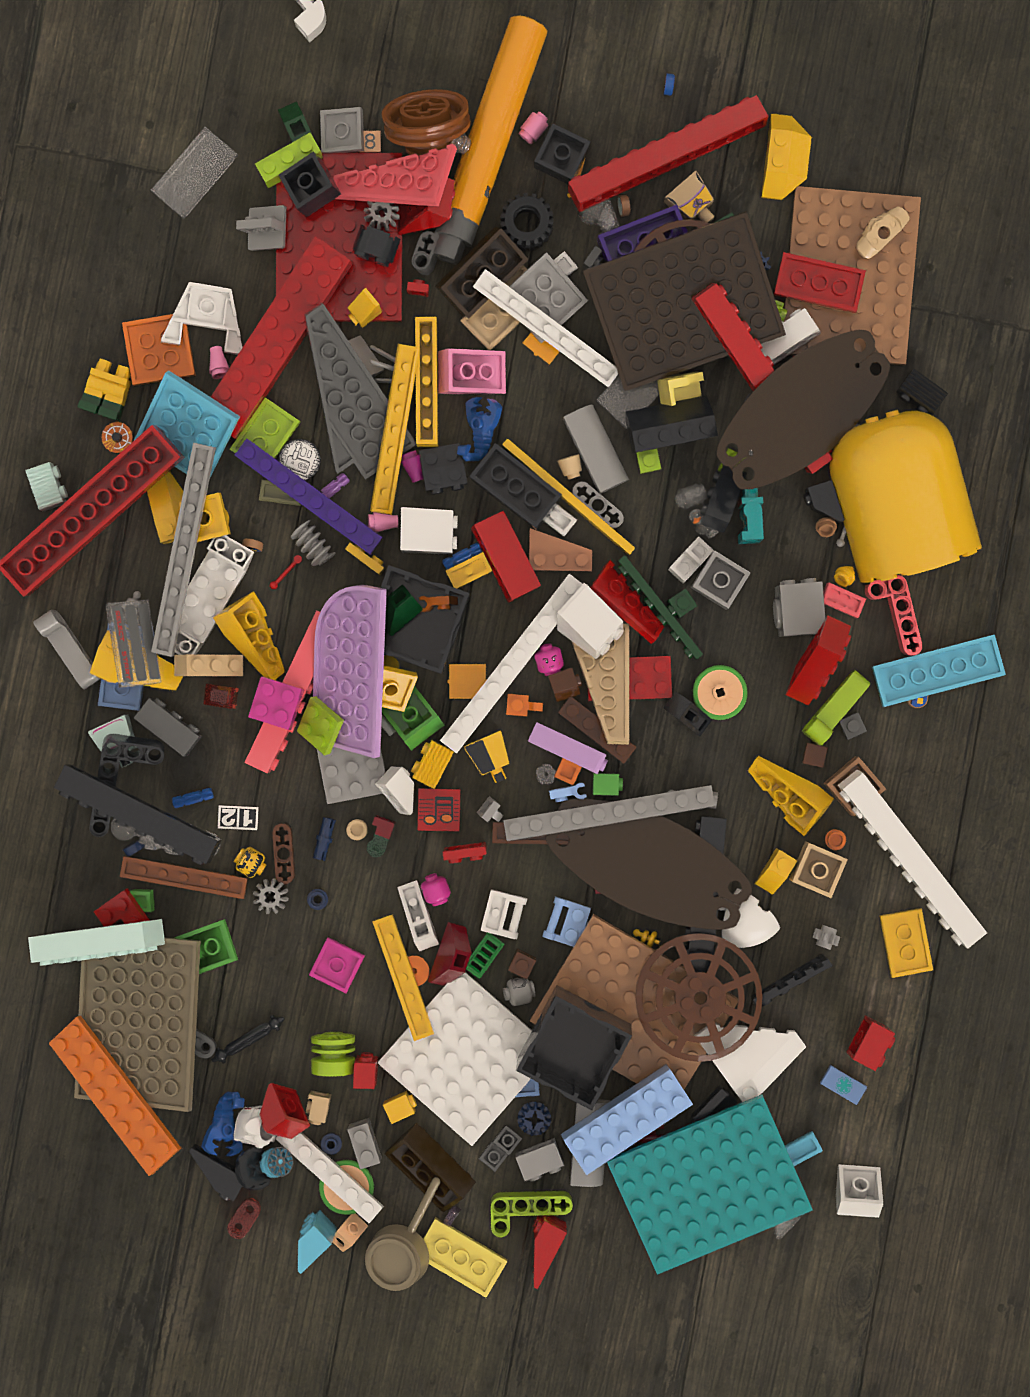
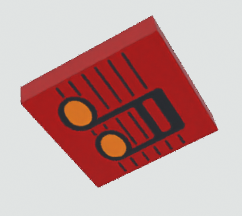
M419 788L418 830L460 831L461 789Z

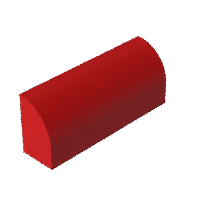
M504 511L471 527L508 603L541 586Z

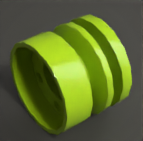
M325 1032L311 1037V1043L316 1044L311 1047V1051L321 1054V1056L311 1059V1073L313 1075L346 1076L354 1074L355 1057L346 1055V1053L355 1051V1046L350 1045L355 1043V1035L343 1032Z

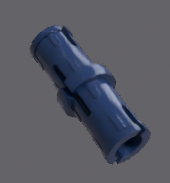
M323 817L319 835H316L317 843L312 858L326 861L329 844L333 840L331 836L336 822L335 819Z

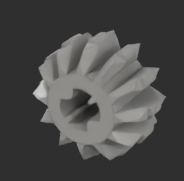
M367 202L370 208H364V213L368 214L364 219L366 222H370V227L374 228L377 225V229L381 230L384 227L385 231L388 232L389 224L392 227L396 226L394 220L400 218L399 214L396 213L399 211L398 206H393L394 203ZM383 210L385 216L381 217L378 211Z
M275 878L272 879L271 885L268 879H264V886L260 883L256 886L260 891L253 892L254 896H259L253 902L254 904L261 902L262 905L259 906V911L266 907V914H269L272 908L276 914L279 912L278 907L281 909L285 908V904L282 901L286 902L289 900V897L283 896V894L288 892V889H280L284 885L282 882L276 886ZM267 891H268L269 893H271V892H274V893H275V895H274V899H276L275 901H273V899L270 900V901L267 899V897H268Z

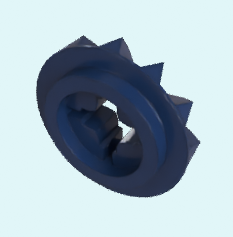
M529 1102L520 1109L518 1124L524 1133L534 1136L541 1135L548 1130L551 1123V1114L545 1105L539 1102ZM534 1111H536L537 1118L541 1120L537 1121L533 1127L532 1121L526 1118L532 1117Z

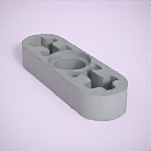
M578 482L575 484L572 494L613 529L618 528L623 523L624 517L622 512L588 483ZM578 487H586V493L589 496L591 495V493L595 494V496H593L590 499L589 504H586L584 502L588 498H586L584 495H581L580 497L577 495ZM600 499L603 501L604 508L601 511H595L592 508L594 500ZM607 506L611 508L608 511L611 515H619L617 518L619 523L614 522L611 524L608 515H605L604 518L601 516L606 511Z

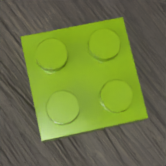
M310 697L297 732L325 756L331 753L344 720L318 697Z

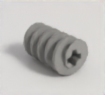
M308 520L293 532L291 539H298L296 542L297 546L304 545L301 552H309L306 558L308 560L313 559L312 566H321L336 553H328L331 546L323 547L326 540H318L321 533L313 534L315 525L308 527L307 525L310 522Z

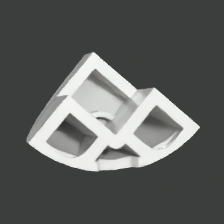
M737 888L734 894L740 893L741 890ZM750 895L748 900L742 902L739 908L741 914L739 922L733 928L723 929L722 938L735 944L738 948L751 947L770 939L779 931L780 926L774 915L770 911L762 910L758 906L759 900ZM726 909L723 921H726L730 916L728 909Z

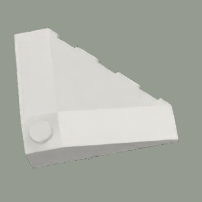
M715 1023L718 1032L721 1031L723 1027H720L719 1023ZM735 1025L729 1033L721 1037L724 1050L736 1043L747 1031L748 1027ZM707 1026L694 1036L710 1035ZM759 1027V1031L753 1030L744 1044L734 1052L712 1061L741 1101L745 1102L762 1094L806 1046L795 1030L777 1033L774 1028ZM712 1041L700 1043L708 1055L716 1053Z

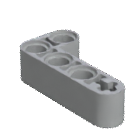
M51 609L33 621L39 633L43 637L48 638L82 689L85 690L101 679L90 674L93 664L92 660L58 611Z

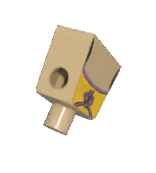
M697 171L693 172L665 197L664 203L669 207L677 205L682 218L685 220H695L698 217L701 221L709 223L715 217L708 209L714 199Z

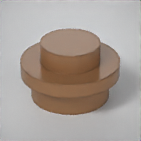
M822 518L816 523V531L822 537L832 536L837 529V523L832 518Z

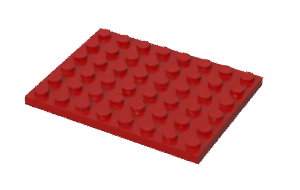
M322 153L323 158L321 159L333 178L334 175L353 170L359 172L369 169L371 165H385L386 161L401 158L403 154ZM282 181L277 183L276 206H286L285 248L276 249V296L316 236L353 262V265L325 306L335 322H352L348 317L350 314L348 307L365 288L379 303L382 311L371 322H402V235L397 233L399 219L394 220L396 223L395 227H392L390 224L388 225L389 231L387 233L390 234V237L394 239L398 237L401 240L393 264L389 263V266L385 267L377 264L374 258L369 257V260H365L354 254L353 246L360 225H364L367 229V226L370 224V222H366L364 219L368 215L364 213V208H370L367 203L368 201L334 199L306 217L297 210ZM394 203L393 206L399 207V211L396 213L400 216L402 204ZM383 210L378 211L381 217L385 216Z

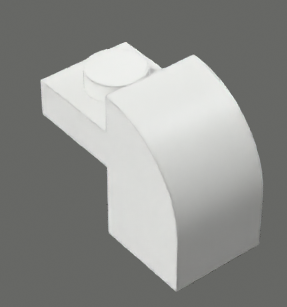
M295 0L304 10L294 19L295 25L310 43L323 31L326 25V13L321 0H316L315 2L314 0Z

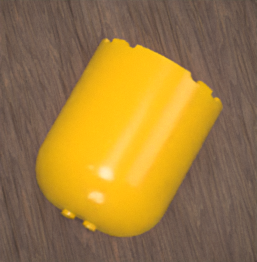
M898 410L885 413L886 418L880 420L878 416L865 419V424L849 430L839 443L834 446L831 457L833 460L830 461V475L844 517L843 522L858 577L862 583L874 582V578L886 581L897 578V574L909 576L959 561L960 555L967 557L982 549L953 438L947 427L939 419L928 413L920 411L899 413Z

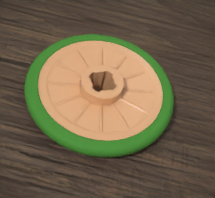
M716 665L705 669L699 674L693 686V699L695 705L711 719L725 720L738 714L744 707L747 699V686L738 671L729 666ZM723 688L724 696L717 697L716 689Z
M352 1160L336 1162L373 1196L374 1183L367 1168L360 1169L358 1162ZM320 1180V1196L329 1209L344 1215L357 1213Z

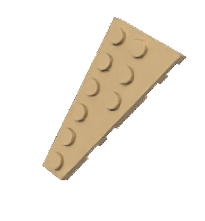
M623 624L624 632L618 640L614 639L610 643V648L606 654L600 655L597 659L572 642L607 744H629V624Z

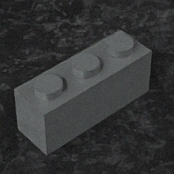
M157 697L156 699L149 698L134 719L183 757L187 756L201 739L200 730L191 723L189 725L182 721L183 717L174 710L170 712L166 709L167 704Z

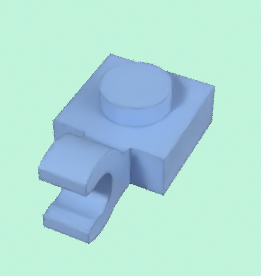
M584 783L549 790L550 798L555 799V802L568 800L567 796L571 795L578 799H584L587 797L586 794L579 795L577 793V789L583 787Z

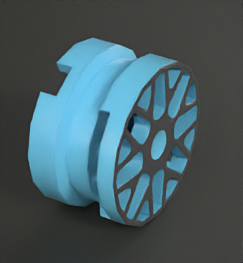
M284 1147L268 1149L261 1155V1171L269 1178L286 1176L292 1170L294 1164L292 1154Z

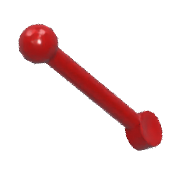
M296 555L288 568L275 581L270 583L271 589H276L278 583L296 564L302 562L300 555Z

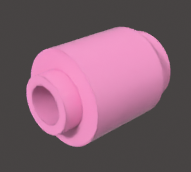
M539 111L537 114L532 112L520 127L521 131L518 134L529 144H532L533 141L536 142L549 126L547 124V117Z

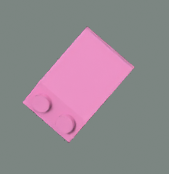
M445 349L438 351V394H506L505 351Z

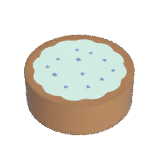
M619 195L617 198L619 214L621 217L629 216L631 211L629 198L627 195Z

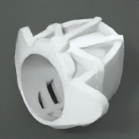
M262 1105L244 1107L240 1111L235 1123L234 1140L255 1145L257 1148H263V1146L275 1141L277 1135L266 1133L262 1127L260 1117Z

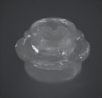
M465 133L452 140V144L457 147L456 153L464 154L470 147L471 140Z
M543 764L542 767L540 766L536 770L537 780L541 784L553 783L556 770L550 764Z

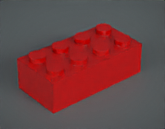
M826 617L795 666L786 692L787 696L808 706L813 698H818L822 689L820 687L826 686L830 678L829 674H834L838 666L837 662H842L845 657L846 650H844V647H847L851 636L848 635L851 628L850 625L833 617Z

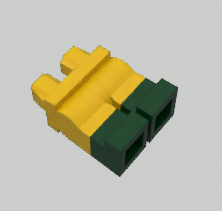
M99 359L96 368H91L85 391L77 407L120 422L132 383L129 381L130 368L118 365L116 374L112 375L109 374L112 363Z

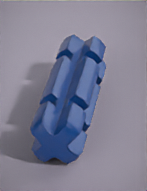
M475 543L470 546L471 548H465L453 554V557L443 559L442 562L446 570L472 558L474 555L482 553L480 545Z
M206 788L201 792L199 790L184 794L182 797L181 795L173 797L172 803L174 808H179L184 805L202 802L203 799L209 800L214 797L211 788Z

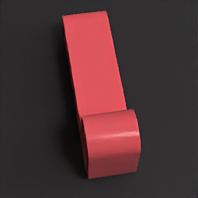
M897 575L895 579L886 581L875 580L868 583L864 589L868 599L877 600L886 597L888 599L900 651L906 656L919 654L922 650V641L906 579L903 576ZM893 580L900 582V589L898 591L893 590L891 587ZM874 584L880 588L878 596L871 593V587ZM898 600H902L905 603L903 611H899L896 607ZM904 620L910 623V630L907 632L901 628ZM913 634V637L904 638V635ZM910 643L915 644V647L912 648V650L907 649V645H909Z

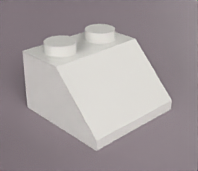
M839 1164L836 1185L837 1214L879 1218L883 1207L880 1167Z

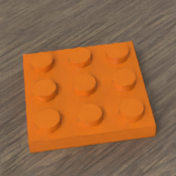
M173 314L122 323L133 386L161 382L167 371H171L180 378L196 376L187 324L182 326L180 345L161 343V338Z

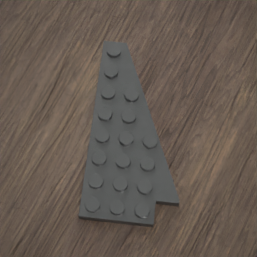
M321 303L304 316L334 469L338 474L354 463L366 480L377 472L388 400L325 305ZM407 428L402 454L416 445Z

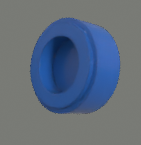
M666 73L664 95L671 96L673 93L674 74Z

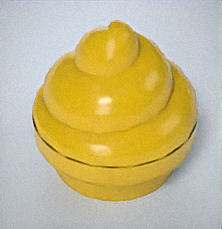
M852 566L839 567L835 571V582L842 587L851 585L855 581L854 568Z

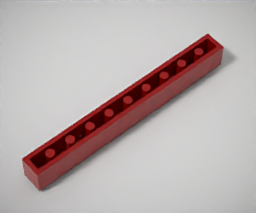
M757 95L752 98L746 97L739 104L732 107L727 106L715 115L705 116L700 122L690 123L676 133L670 132L663 139L653 140L639 150H631L624 157L614 158L602 167H594L585 175L573 177L568 182V193L578 211L582 212L765 127L768 114Z
M712 283L691 299L754 392L774 372L772 368L774 363L769 356H764L761 351L763 347L758 339L752 338L749 333L751 331L749 325L745 320L741 321L737 315L739 310L733 302L729 303L725 297L727 292L723 286ZM828 451L825 455L804 468L806 472L813 474L833 460L830 455L832 451Z

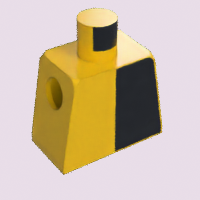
M501 730L464 746L482 775L490 772L495 783L506 779L502 767L509 764Z

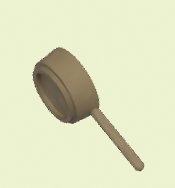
M435 1177L432 1179L409 1227L398 1224L386 1226L380 1229L370 1242L365 1254V1265L369 1276L380 1287L391 1291L404 1290L416 1283L425 1274L429 1265V1251L425 1241L416 1232V1229L440 1184L439 1178Z

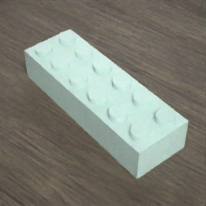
M162 919L28 937L31 963L40 962V966L121 956L131 953H144L158 950L157 946L165 944Z

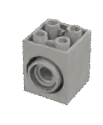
M816 578L800 580L801 583L795 584V580H785L780 582L779 586L774 587L773 615L779 637L817 633L825 620L822 582H817Z

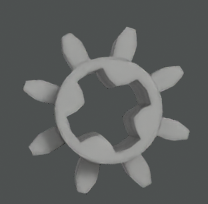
M822 925L821 930L816 928L813 938L817 939L816 945L831 950L832 945L838 946L840 937L836 935L837 930Z

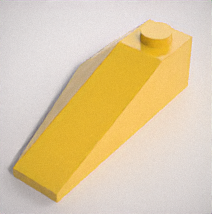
M169 471L147 491L160 543L163 544L174 541L180 511L179 502L182 501L183 496L182 488Z
M253 591L223 609L213 619L223 635L264 677L276 680L285 670L278 648L273 645L271 639L273 633L271 628H268L265 616H267L266 611Z
M107 630L98 647L90 674L110 683L119 682L135 686L144 685L151 688L177 690L183 676H174V665L157 656L160 679H150L146 651L143 647L142 652L147 679L144 681L137 680L131 641L128 639L134 680L133 682H124L116 633Z
M760 756L755 759L748 770L761 789L767 791L773 798L772 803L775 807L779 806L786 815L784 817L785 820L803 836L810 831L834 800L832 796L818 785Z

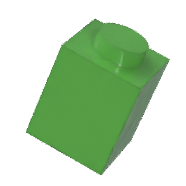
M593 773V795H619V791L623 790V778H619V774Z

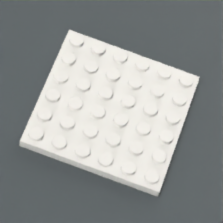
M465 971L457 979L447 983L426 1006L435 1034L414 1041L408 1027L378 1061V1064L473 1146L531 1079L517 1072L516 1066L517 1058L532 1030Z

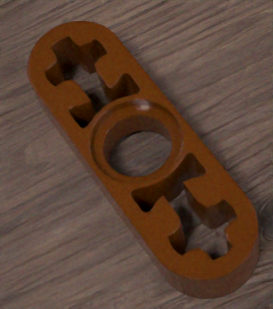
M280 823L274 827L272 832L275 877L279 883L288 884L295 878L293 834L290 825ZM281 827H284V830H288V834L284 836V841L289 840V844L277 845V841L281 842V835H277V831ZM285 847L289 850L290 856L288 859H281L278 856L280 848ZM290 861L291 865H286V870L291 872V876L284 880V877L280 876V873L284 870L283 865L279 866V863Z

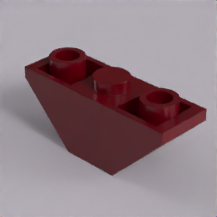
M451 922L447 923L428 978L429 983L445 986L465 973L471 956V948L465 926Z

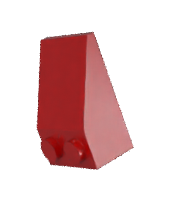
M447 179L439 207L402 204L397 233L402 235L435 228L450 220L453 212L451 204L455 196V180Z
M538 1215L533 1223L534 1288L536 1289L539 1288L567 1234L566 1222L554 1215Z

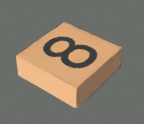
M363 131L364 151H360V153H381V131Z

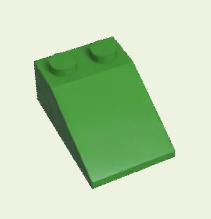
M415 686L404 712L382 707V713L411 751L445 726Z
M225 919L174 937L201 941L199 974L238 960Z

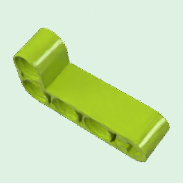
M854 669L806 724L802 732L817 745H823L832 735L834 727L871 683Z
M566 1191L496 1193L491 1198L492 1233L497 1237H505L510 1231V1216L566 1215L572 1210V1197ZM540 1199L548 1202L545 1207H539L536 1203ZM551 1199H554V1207H552ZM562 1199H565V1206L560 1204ZM498 1200H503L506 1203L503 1208H497L494 1204ZM518 1200H524L527 1205L519 1208L515 1203ZM499 1221H503L506 1224V1227L504 1229H498L496 1228L495 1224Z

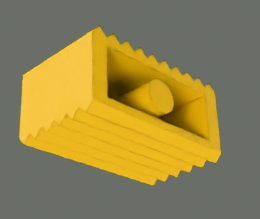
M431 740L430 744L428 742L424 744L420 752L423 754L420 762L416 760L411 772L414 773L412 778L435 789L454 751Z

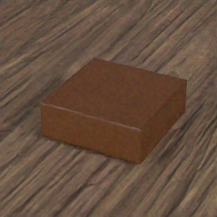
M806 743L802 763L823 768L828 747Z

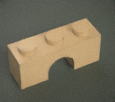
M174 655V676H243V655Z

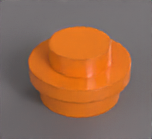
M838 829L830 830L825 836V844L832 850H840L846 843L845 834Z

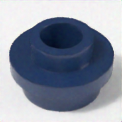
M314 889L308 894L307 903L312 909L321 910L328 903V895L322 889ZM316 895L322 898L320 903L314 901Z
M328 1133L321 1140V1148L327 1154H336L342 1147V1140L335 1133ZM333 1141L335 1146L331 1148L327 1143Z

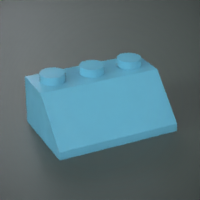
M321 1210L316 1214L310 1213L305 1218V1223L302 1225L303 1228L300 1230L301 1235L298 1240V1272L300 1274L332 1244L337 1227Z

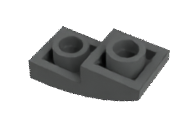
M505 1125L478 1159L492 1171L496 1172L522 1138Z

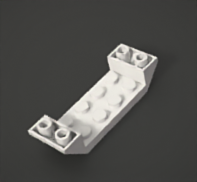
M228 536L212 539L207 547L209 550L188 585L175 653L178 655L197 654L216 625L213 617L225 609L247 572L254 552Z

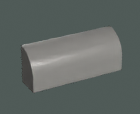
M593 405L585 406L563 417V421L599 494L629 480Z
M598 1099L593 1110L576 1103L575 1124L610 1102V1100ZM572 1154L570 1185L582 1187L603 1185L605 1163L586 1175Z

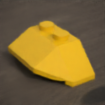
M771 114L761 198L783 200L807 179L811 136L792 116Z

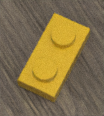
M349 543L345 550L379 575L385 570L381 566L383 561L375 555L370 558L365 554L366 551L356 544Z
M483 552L446 570L453 587L456 589L492 572Z

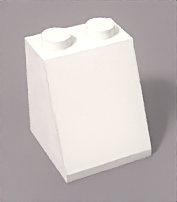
M401 507L400 550L402 553L453 554V549H457V537H453V528H457L458 516H454L453 510Z
M585 583L557 612V630L595 659L600 655L606 654L610 648V643L614 639L618 640L624 632L623 620Z

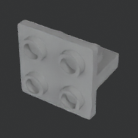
M286 206L250 208L249 216L245 217V220L236 221V229L248 233V250L285 248Z

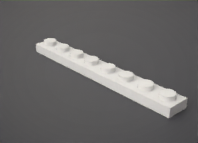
M486 269L473 285L476 290L607 387L611 385L618 375L615 365Z

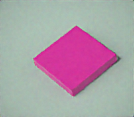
M327 937L309 976L347 993L365 955Z

